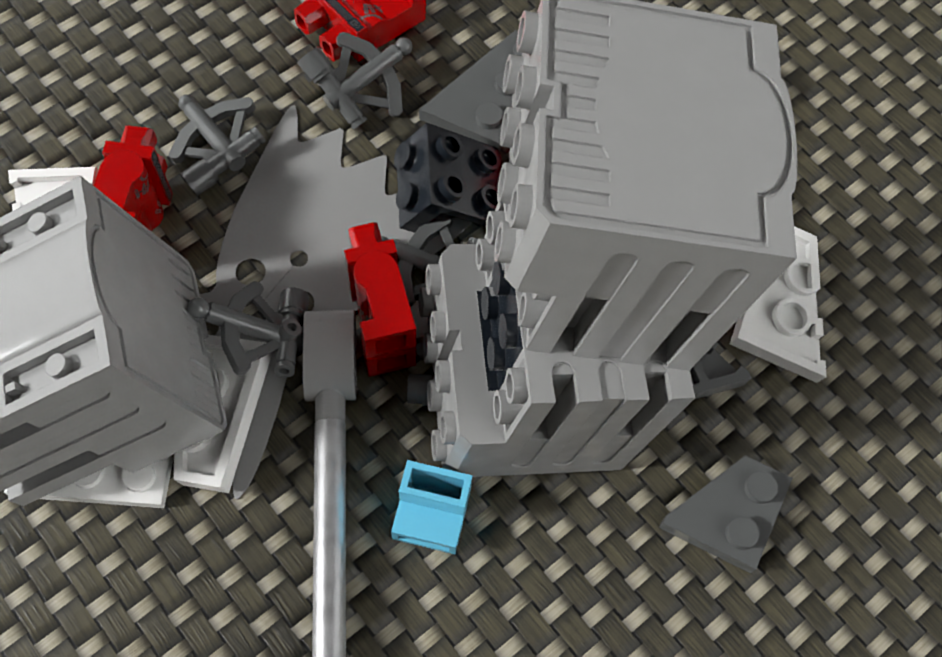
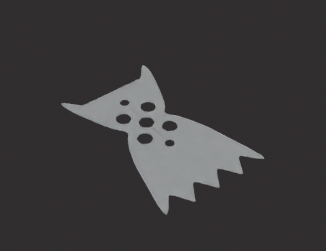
M291 106L274 130L234 208L218 257L216 286L212 291L200 294V298L204 299L207 303L214 302L227 307L233 295L247 286L242 284L236 277L238 265L244 260L256 259L261 261L266 269L263 280L259 282L264 288L261 296L274 312L278 313L281 292L290 287L303 289L312 295L314 299L312 311H357V301L352 302L349 291L344 250L352 248L348 229L376 222L378 223L381 236L407 244L415 234L414 232L399 228V208L396 205L397 193L392 195L385 193L387 156L382 155L354 166L343 168L341 166L344 130L339 128L314 139L299 142L296 106ZM458 217L452 218L453 224L448 228L452 239L454 240L472 222ZM439 234L431 239L423 250L435 254L445 247L441 235ZM303 251L307 254L308 261L304 266L296 267L290 262V257L294 252ZM219 326V330L217 331L216 335H214V336H221V327H220V326ZM239 333L240 339L265 342ZM277 351L272 353L233 479L235 499H239L244 494L258 469L282 398L287 377L278 376L274 372Z

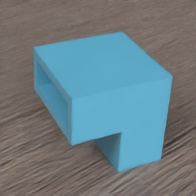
M407 460L399 489L400 501L391 531L392 539L456 554L470 497L473 475Z

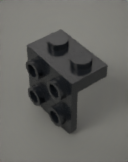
M426 122L396 149L394 157L398 182L396 205L399 208L400 229L415 233L419 227L429 223L440 213L486 226L488 212L495 211L498 204L497 190L502 161L501 154L496 147Z

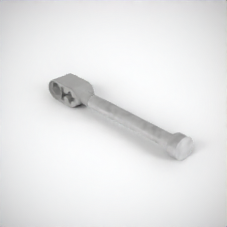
M355 310L305 311L303 320V392L305 402L315 401L312 657H346L345 400L357 399Z

